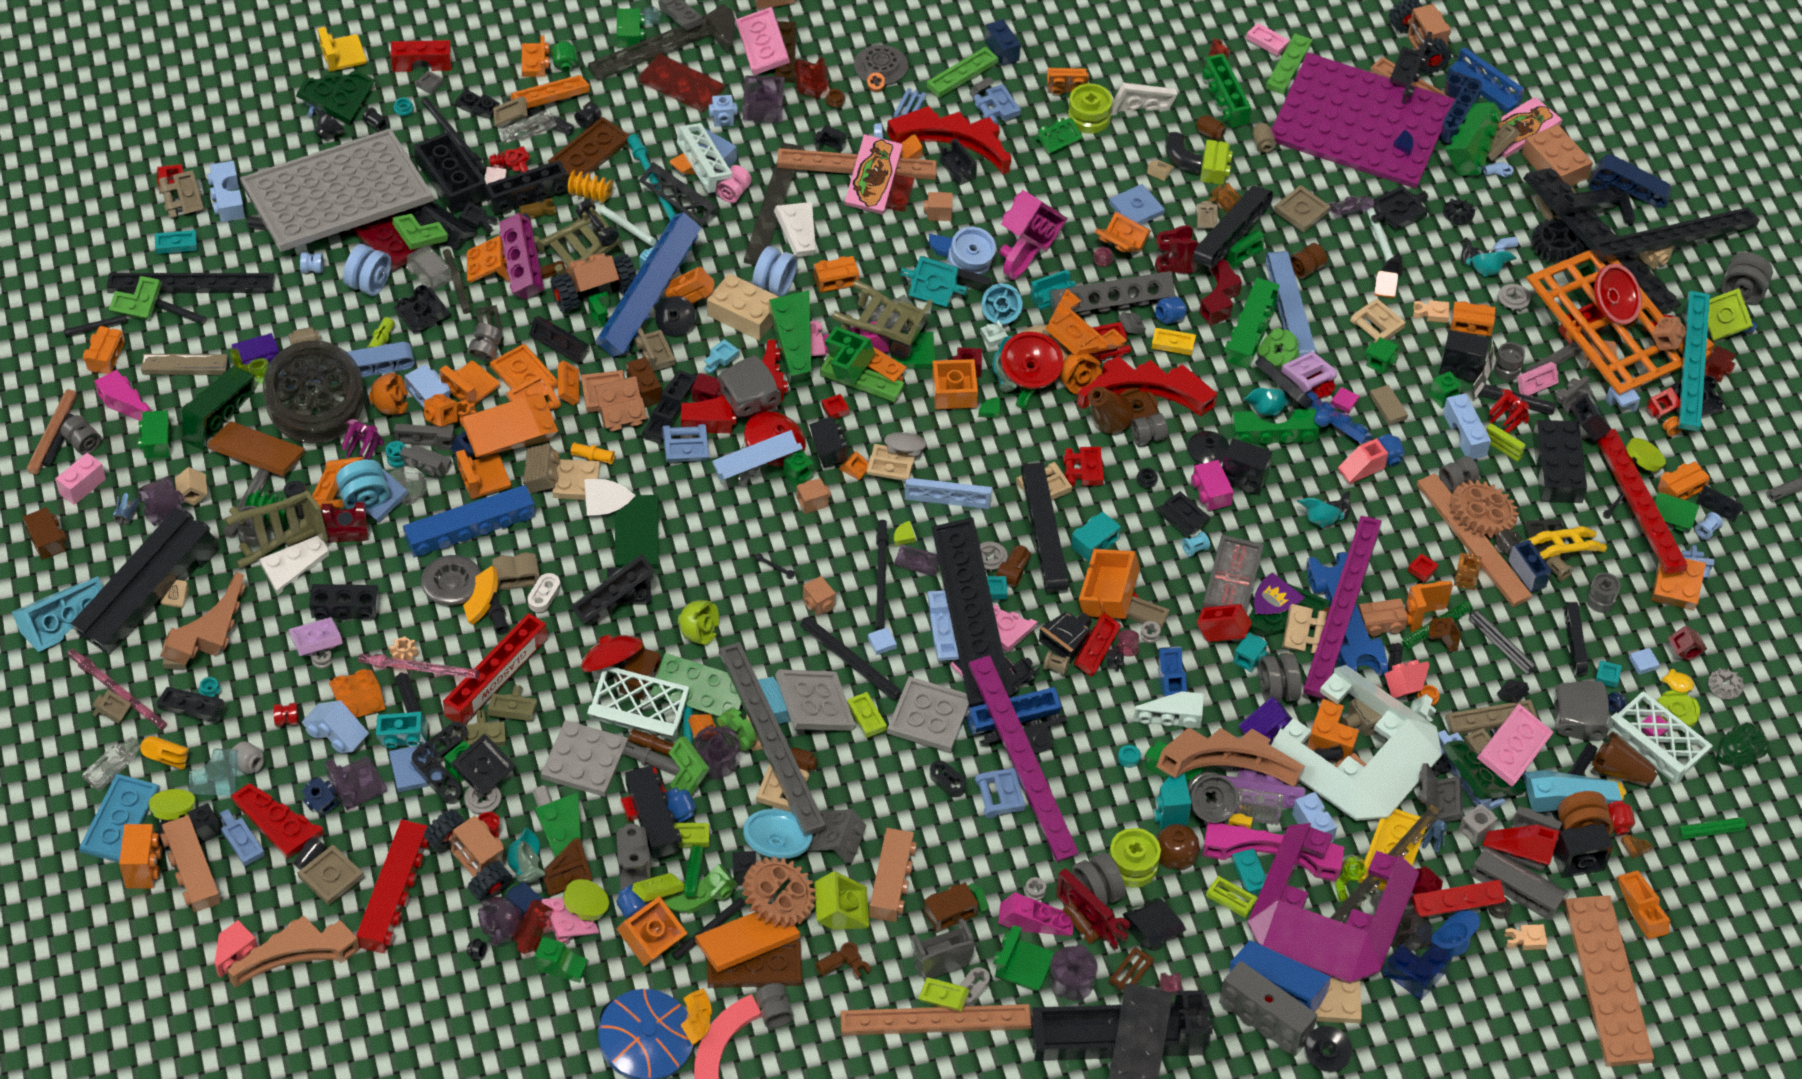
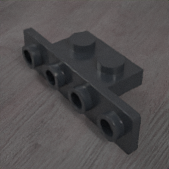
M1428 31L1420 52L1402 47L1389 82L1406 87L1402 98V103L1406 104L1408 98H1412L1415 90L1413 84L1414 82L1418 83L1421 76L1419 69L1421 66H1425L1428 58L1426 52L1432 49L1434 40L1431 39L1432 32Z
M1059 714L1046 717L1047 722L1039 724V720L1025 723L1026 728H1023L1034 753L1054 748L1048 726L1067 721V716L1060 718ZM997 732L985 734L984 740H980L979 744L983 745L1000 740L1001 738L997 735Z

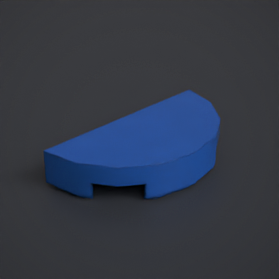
M929 234V246L935 250L936 254L948 257L953 238Z

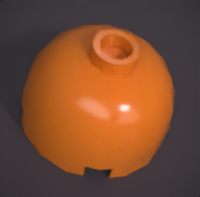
M1072 353L1063 361L1060 379L1069 391L1078 394L1083 386L1089 385L1097 376L1102 375L1101 364L1089 353L1077 356Z
M395 372L382 375L375 380L369 393L370 402L374 404L378 411L386 415L403 414L408 406V402L404 403V396L407 395L405 383L400 375H395Z

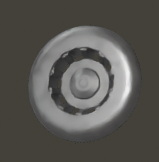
M874 45L863 49L857 54L854 60V68L858 76L866 82L870 74L876 72L882 74L885 79V85L897 82L906 74L908 61L905 55L894 47ZM877 78L873 79V82H871V84L879 85V82L882 81H878Z
M460 555L442 556L432 561L425 568L421 577V586L424 593L437 603L444 605L461 604L468 601L472 596L475 588V576L480 574L481 570L475 562L467 557Z

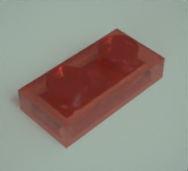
M895 174L886 202V209L906 212L915 178Z

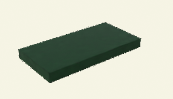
M635 495L627 505L615 511V568L623 567L641 553L652 568H659L658 495Z

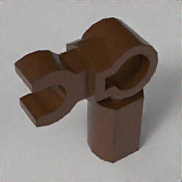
M852 942L844 943L839 952L835 951L815 963V967L822 977L842 967L843 963L847 964L848 967H852V974L856 980H859L861 974L858 972L859 969L865 970L867 974L871 972L870 965L861 960L862 957L858 953V947Z

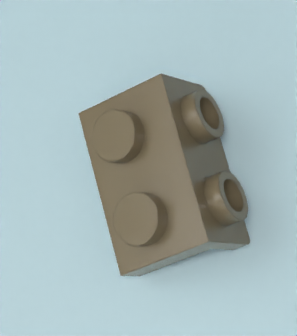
M642 328L637 329L636 346L638 350H642V357L647 358L653 371L675 365V358L661 330L644 334Z

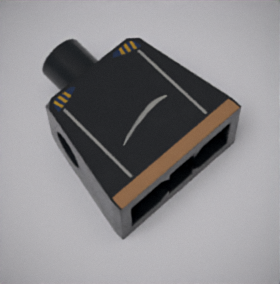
M1064 612L1040 628L1038 641L1056 655L1063 658L1070 657V665L1078 656L1090 634L1088 625L1091 623V618L1086 613H1082L1076 618L1071 613Z

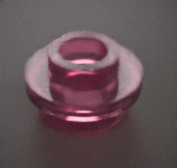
M1101 247L1094 253L1093 261L1099 266H1108L1113 262V254L1110 249Z

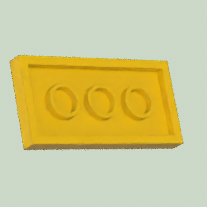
M1396 809L1389 818L1380 819L1357 882L1384 891L1388 881L1368 874L1376 850L1396 858L1400 854L1413 866L1429 820Z

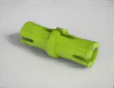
M389 317L383 318L379 328L374 330L373 338L367 348L382 346L388 342L389 334L395 326L394 320Z

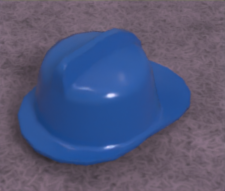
M1469 910L1455 913L1432 935L1431 941L1433 945L1440 948L1448 959L1465 953L1470 947L1471 936L1480 926L1479 915Z

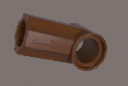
M1022 545L1014 546L1006 562L1000 564L996 576H1006L1007 584L1015 588L1019 585L1023 570L1031 558V552L1027 547Z

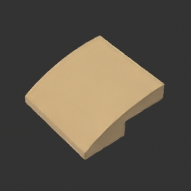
M874 444L867 474L906 481V479H910L915 456L902 451L892 453L887 450V446Z

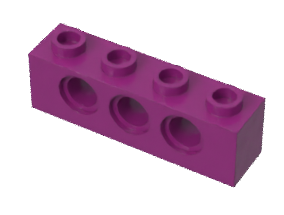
M517 213L499 222V234L503 242V254L507 262L506 270L511 282L510 289L514 295L525 300L544 291L531 221L522 214Z

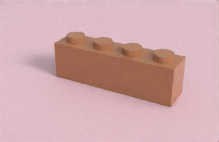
M189 815L162 824L164 833L160 834L163 846H169L171 853L167 854L171 866L177 867L178 872L175 873L179 887L183 885L186 892L182 893L186 906L191 905L195 913L220 904L218 890Z
M886 828L870 902L869 918L897 922L898 914H903L905 900H901L902 894L907 895L909 881L906 880V875H911L913 861H910V856H915L917 842L913 841L914 832Z

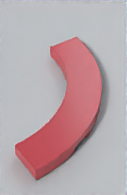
M752 994L730 1005L712 1022L708 1033L702 1038L697 1051L694 1069L695 1079H719V1064L728 1041L744 1026L761 1017V1011Z

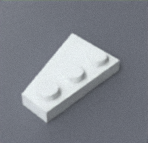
M315 536L263 557L259 561L278 596L283 592L285 586L296 582L298 576L306 570L310 571L328 557L329 550L325 543L318 536Z

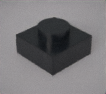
M1509 679L1497 694L1500 700L1518 703L1530 689L1526 682Z

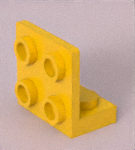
M325 27L318 28L320 47L329 72L367 63L358 34L333 39L332 35L327 33Z

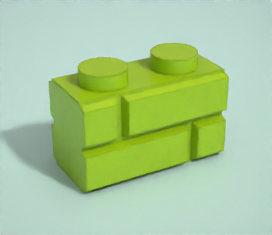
M1206 141L1201 182H1213V184L1222 185L1224 184L1225 177L1229 178L1231 166L1227 165V163H1231L1233 151H1229L1230 144L1228 142Z

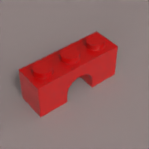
M450 40L391 41L392 72H412V64L419 60L430 63L432 71H451L452 55Z

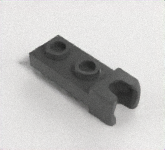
M658 0L661 12L666 16L672 17L686 30L703 24V17L683 0Z
M395 424L394 428L395 441H400L404 444L438 446V450H451L450 448L455 440V435L453 434L454 425L451 424L443 427Z

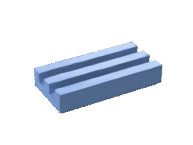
M908 88L894 113V118L901 115L910 97L911 99L902 115L909 113L916 99L919 100L913 111L919 110L926 99V93L922 92V94H919L917 90L911 92L912 89Z

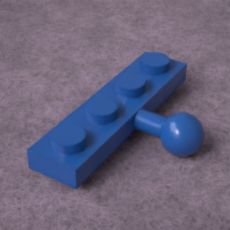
M1312 391L1306 392L1314 401L1309 409H1316L1314 421L1318 426L1325 427L1331 423L1361 444L1367 443L1372 439L1373 435L1368 432L1369 429L1359 423L1355 424L1351 421L1352 418L1343 412L1339 413L1334 410L1335 406L1331 403L1319 400L1316 393Z

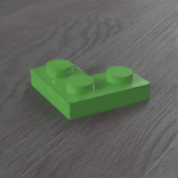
M412 214L393 218V226L410 250L447 241L448 234L439 222L420 226Z
M140 276L134 295L118 291L114 292L109 311L119 315L150 321L162 282L158 279Z
M679 737L669 752L680 768L670 786L672 789L678 787L679 790L686 789L692 795L709 771V767L687 737Z

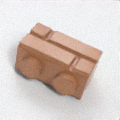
M1401 598L1358 604V609L1368 635L1378 636L1385 632L1399 633L1405 630L1408 617Z

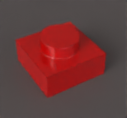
M841 394L822 400L821 406L828 417L833 416L836 419L849 414V407Z
M1421 553L1409 565L1408 572L1426 582L1437 571L1439 564Z

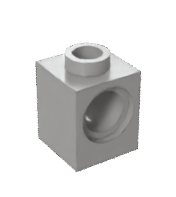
M1480 804L1462 818L1459 831L1476 845L1485 838L1487 831L1495 829L1498 818L1490 809Z

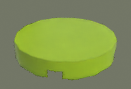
M1632 438L1626 445L1629 456L1631 458L1635 457L1638 460V465L1646 470L1657 472L1666 464V460L1659 449L1644 439Z
M1671 690L1663 693L1657 702L1692 728L1700 716V706L1694 697L1688 696L1686 692L1682 693Z
M182 789L164 790L154 794L149 800L150 813L153 812V816L163 820H176L183 814L187 816V812L196 807L194 795Z
M578 879L572 881L567 885L563 894V902L567 910L571 914L579 915L578 918L582 920L594 921L600 919L606 913L609 906L608 896L604 889L589 880Z

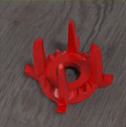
M1502 389L1501 392L1504 394L1489 412V415L1496 412L1489 423H1493L1508 409L1511 415L1503 423V426L1512 421L1504 430L1506 433H1509L1522 421L1525 424L1528 423L1529 405L1526 401L1523 402L1516 395H1513V391Z

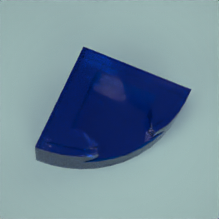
M1404 130L1394 141L1393 146L1410 155L1414 144L1411 134Z

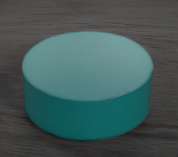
M1125 745L1120 748L1118 761L1122 766L1133 768L1140 762L1141 752L1136 746Z

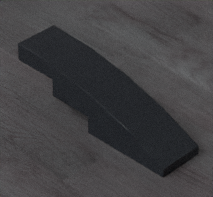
M678 370L662 392L661 401L653 410L650 422L642 431V438L662 444L664 441L662 427H673L681 414L682 403H686L689 399L692 387L698 376Z

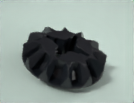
M1459 197L1457 200L1451 198L1449 202H1445L1443 214L1452 223L1466 224L1473 220L1475 209H1473L1472 203H1468L1467 199L1462 201ZM1459 208H1462V209H1463V210H1460L1459 212L1456 213V209H1457V210H1458Z

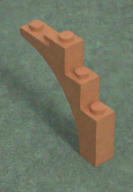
M1189 727L1163 748L1156 766L1174 778L1198 767L1211 765L1242 767L1270 775L1293 787L1299 783L1305 768L1303 764L1269 745L1271 739L1254 729L1249 730L1243 737L1238 739L1222 728L1209 738H1206Z

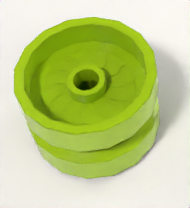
M1091 83L1082 84L1073 89L1070 93L1068 119L1072 117L1079 132L1093 134L1107 128L1111 117V93L1105 87Z
M1129 828L1117 833L1112 839L1109 856L1117 865L1124 885L1136 888L1151 883L1155 878L1161 849L1158 840L1150 832L1139 828Z

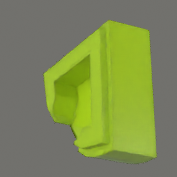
M910 521L901 524L894 533V546L915 542V535Z

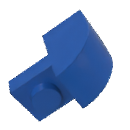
M1180 646L1158 648V676L1163 695L1169 696L1181 691L1187 692L1186 672L1183 670L1182 648Z

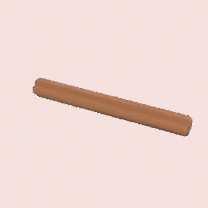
M67 389L64 392L27 466L30 474L37 475L43 465L42 463L77 397L74 390Z

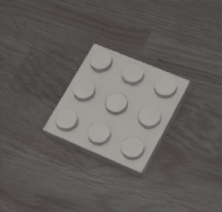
M783 669L777 671L775 676L794 729L852 731L856 726L837 672Z
M909 676L887 728V734L951 753L969 709L967 693Z
M565 720L541 772V779L606 797L622 760L623 750L627 746L628 738Z

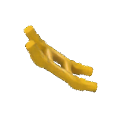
M1584 526L1557 531H1542L1536 534V536L1527 539L1531 540V543L1534 544L1533 546L1546 541H1553L1555 545L1539 552L1540 556H1543L1542 559L1551 558L1563 553L1584 550L1605 552L1607 549L1605 544L1595 540H1586L1584 542L1581 537L1593 539L1597 534L1595 530ZM1570 537L1574 543L1565 544L1561 538Z

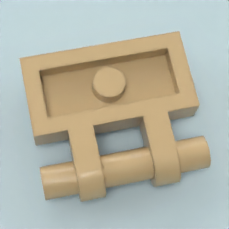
M1291 604L1282 648L1303 653L1306 645L1312 646L1311 654L1315 655L1326 622L1327 612L1318 611L1316 619L1312 618L1313 609ZM1310 626L1315 627L1314 637L1308 636Z

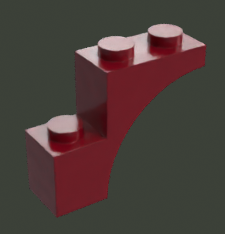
M1223 258L1214 268L1211 267V272L1217 282L1216 288L1207 297L1201 299L1199 313L1210 327L1231 318L1233 308L1231 298L1240 295L1242 285L1240 276L1234 273L1229 263L1224 261Z

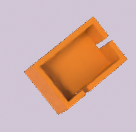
M1093 549L1089 563L1090 567H1088L1079 597L1082 612L1091 617H1099L1105 612L1111 618L1126 619L1140 570L1136 552Z

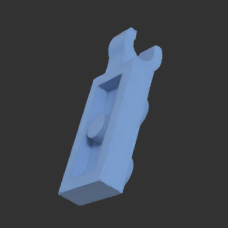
M228 809L219 813L222 817L221 822L225 826L221 828L222 834L244 867L265 856L264 850L242 818L235 821Z

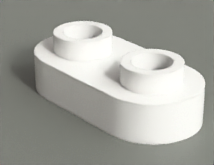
M546 573L540 576L529 593L528 606L532 611L543 612L551 605L560 590V580L555 574Z

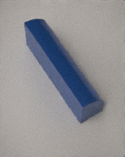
M1055 687L1009 698L1020 723L1059 714L1061 710V704ZM986 704L969 709L966 724L971 734L975 735L996 729Z
M1249 940L1230 962V972L1241 960L1314 1012L1323 1002L1331 981L1330 976L1252 940Z

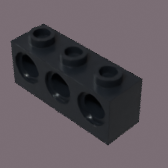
M312 584L309 603L311 618L326 619L331 617L332 619L341 620L378 619L379 588L378 585Z

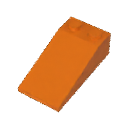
M543 393L517 399L461 418L476 457L547 442L558 432Z

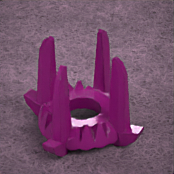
M355 419L345 422L349 427L342 443L343 451L346 450L351 440L346 458H349L360 438L364 443L359 455L361 456L369 444L364 460H369L377 444L383 445V440L379 432H377V427L359 423Z

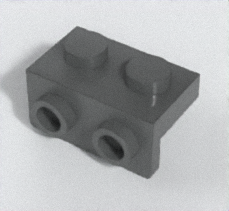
M413 445L411 449L403 447L400 452L406 466L423 470L431 476L435 475L443 478L451 463L449 457L418 445Z

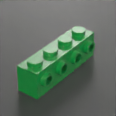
M1224 53L1205 57L1202 76L1204 80H1207L1209 90L1214 94L1216 104L1223 112L1224 120L1228 121L1231 128L1249 124L1252 107Z

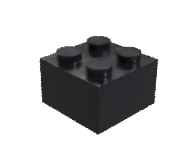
M1449 330L1439 375L1450 371L1455 378L1475 382L1483 370L1490 338Z
M1232 438L1224 455L1222 465L1231 487L1260 496L1268 479L1273 452Z
M1590 824L1577 829L1567 828L1560 832L1553 858L1561 879L1605 871L1613 849V844L1605 824Z

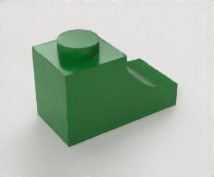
M542 937L534 956L536 971L581 983L588 966V959L570 951L565 946V943Z

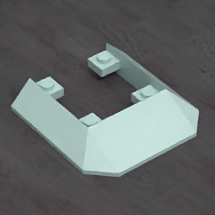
M1344 665L1334 669L1332 676L1320 688V693L1337 705L1349 693L1383 716L1376 723L1374 730L1387 738L1388 741L1364 767L1347 756L1338 768L1303 744L1311 735L1312 730L1294 718L1283 730H1279L1271 746L1303 764L1305 768L1299 781L1354 820L1389 818L1420 782L1419 772L1422 771V764L1428 763L1430 768H1432L1441 758L1442 753L1437 727L1362 675Z

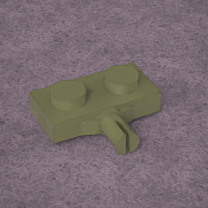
M514 685L512 694H492L488 707V716L532 721L537 707V699L520 696L523 689L522 686L518 685L517 689V685Z
M480 710L476 712L477 723L465 725L467 727L465 742L470 746L484 733L496 746H506L504 722H486L485 710H482V718Z

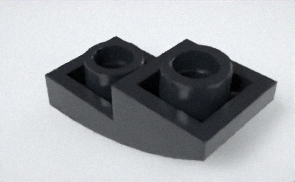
M466 88L455 101V106L485 118H490L494 114L493 108L500 105L498 101L486 94L480 97Z

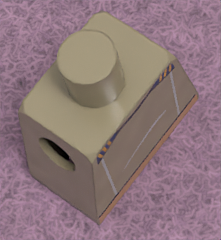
M1355 698L1350 702L1348 716L1342 718V723L1352 728L1357 727L1360 733L1366 737L1378 734L1374 727L1383 716Z

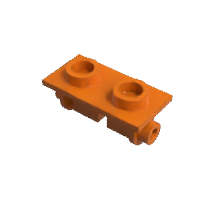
M873 347L875 355L867 366L892 382L896 380L902 382L904 378L902 373L907 367Z

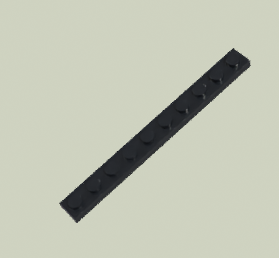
M1749 207L1593 242L1590 249L1603 262L1755 227L1760 219Z

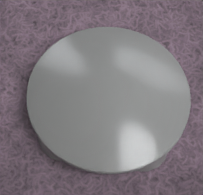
M908 432L891 433L884 439L889 452H908L912 456L920 455L921 450L927 444L922 437Z

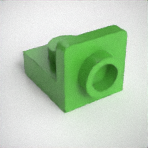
M717 864L703 879L712 891L709 894L710 897L721 901L730 897L733 889L738 885L724 866Z

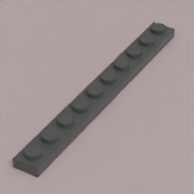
M738 642L719 648V655L803 836L825 830L826 824L741 643Z

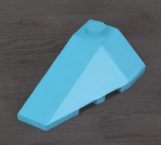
M99 576L12 611L20 633L38 652L59 643L71 629H74L71 622L103 586Z
M1548 770L1524 772L1522 774L1530 806L1534 812L1557 810L1563 799L1582 791L1601 793L1606 798L1607 804L1622 801L1616 781Z

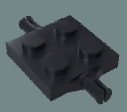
M1401 186L1372 200L1371 206L1378 213L1372 215L1371 220L1373 223H1377L1384 219L1395 230L1427 216L1428 209L1422 205L1421 201L1428 199V193L1423 191L1415 195L1404 186Z

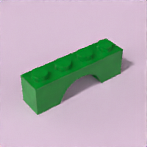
M1295 409L1292 417L1282 423L1265 422L1254 411L1233 412L1231 419L1232 437L1249 444L1317 441L1319 426L1314 421L1316 409Z

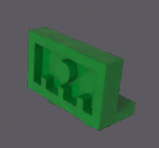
M1071 117L1066 120L1061 118L1055 121L1051 127L1046 125L1038 129V134L1034 137L1035 142L1040 140L1047 155H1050L1080 141L1083 137Z

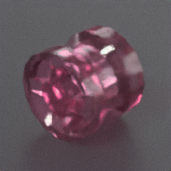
M1134 630L1120 631L1117 639L1119 651L1128 657L1136 655L1139 652V645L1137 644L1139 642V634Z
M1180 972L1173 975L1161 973L1160 990L1173 992L1174 995L1176 991H1182Z

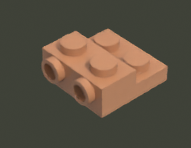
M636 376L594 386L603 427L610 428V431L622 429V424L630 423V426L642 424V419L647 418Z

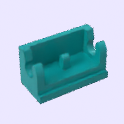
M1068 269L1031 282L1030 297L1038 310L1041 311L1051 307L1050 290L1076 286L1075 281L1070 282V272Z

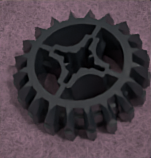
M1552 217L1550 221L1545 219L1543 223L1539 222L1531 236V246L1535 256H1540V261L1547 260V264L1550 262L1557 264L1582 254L1586 245L1561 218L1555 220Z

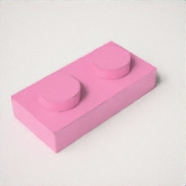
M1259 23L1246 35L1247 40L1276 56H1279L1289 44L1288 39Z
M1550 362L1517 376L1519 393L1531 395L1559 383L1556 364Z

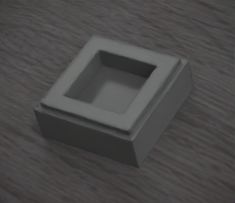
M427 71L416 81V87L430 95L444 84L443 78L430 71Z
M987 77L973 86L969 92L972 98L976 94H981L990 88L994 83L991 77Z

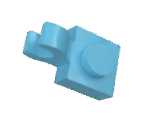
M725 339L710 349V356L704 360L707 364L704 370L711 374L720 363L726 366L739 356V349Z

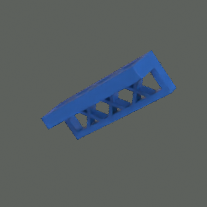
M1465 47L1460 50L1458 61L1449 67L1448 73L1459 72L1482 82L1481 96L1490 102H1495L1497 107L1507 114L1520 105L1524 90L1522 86ZM1465 56L1470 60L1471 64L1465 61ZM1480 67L1485 70L1486 74L1481 71ZM1495 77L1499 79L1501 85L1496 81ZM1510 87L1517 91L1516 95L1512 93Z

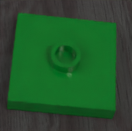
M933 332L919 333L911 345L912 351L907 358L901 359L893 354V359L906 366V369L932 368L933 361H935Z

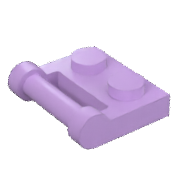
M1313 351L1282 365L1281 370L1283 374L1295 382L1305 393L1310 391L1312 387L1337 377L1336 370ZM1317 372H1323L1322 374L1315 376L1309 380L1306 379L1307 377Z

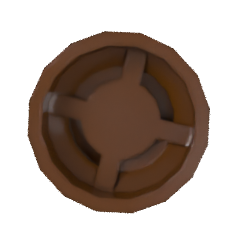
M1311 243L1303 248L1302 252L1298 251L1290 256L1294 274L1301 279L1321 269L1328 261L1325 251L1317 243Z

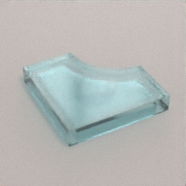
M213 749L212 757L204 767L190 771L189 792L192 794L226 796L234 794L237 782L238 749Z

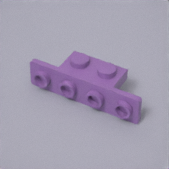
M1239 768L1237 777L1223 776L1229 779L1236 787L1239 801L1293 808L1295 800L1305 796L1304 787L1284 785L1283 781L1247 768Z

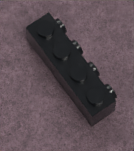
M560 160L485 184L486 201L493 214L523 206L527 203L567 191L568 174Z
M641 553L571 604V607L584 624L586 622L591 624L601 617L599 613L605 608L609 611L618 604L616 600L624 595L627 598L636 591L634 587L639 583L644 585L654 578L652 574L655 570Z
M652 765L625 772L626 787L639 824L645 827L647 831L648 849L652 859L679 852V843L682 842L679 829H674V815L672 810L668 811L666 807L668 799L665 791L661 792L660 790L661 780L659 774H654Z

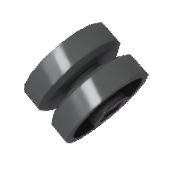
M1745 252L1736 254L1731 258L1722 282L1723 291L1727 293L1739 288L1745 304L1760 302L1764 299L1773 275L1772 266L1768 260L1760 255Z
M1292 652L1282 653L1277 659L1273 655L1261 656L1258 662V676L1264 701L1266 702L1272 696L1279 700V702H1281L1282 697L1286 702L1298 701L1301 697V676L1295 655Z
M1101 852L1091 857L1090 862L1084 860L1072 866V874L1105 905H1107V901L1114 903L1125 897V885L1121 873L1107 853Z

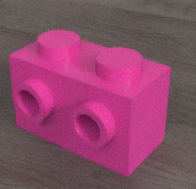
M1219 460L1195 465L1191 481L1193 486L1197 487L1199 499L1202 504H1205L1207 510L1210 511L1232 505L1234 491Z

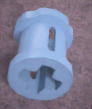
M1709 512L1705 520L1695 526V531L1702 539L1708 540L1716 529H1720L1723 526V520L1718 514Z

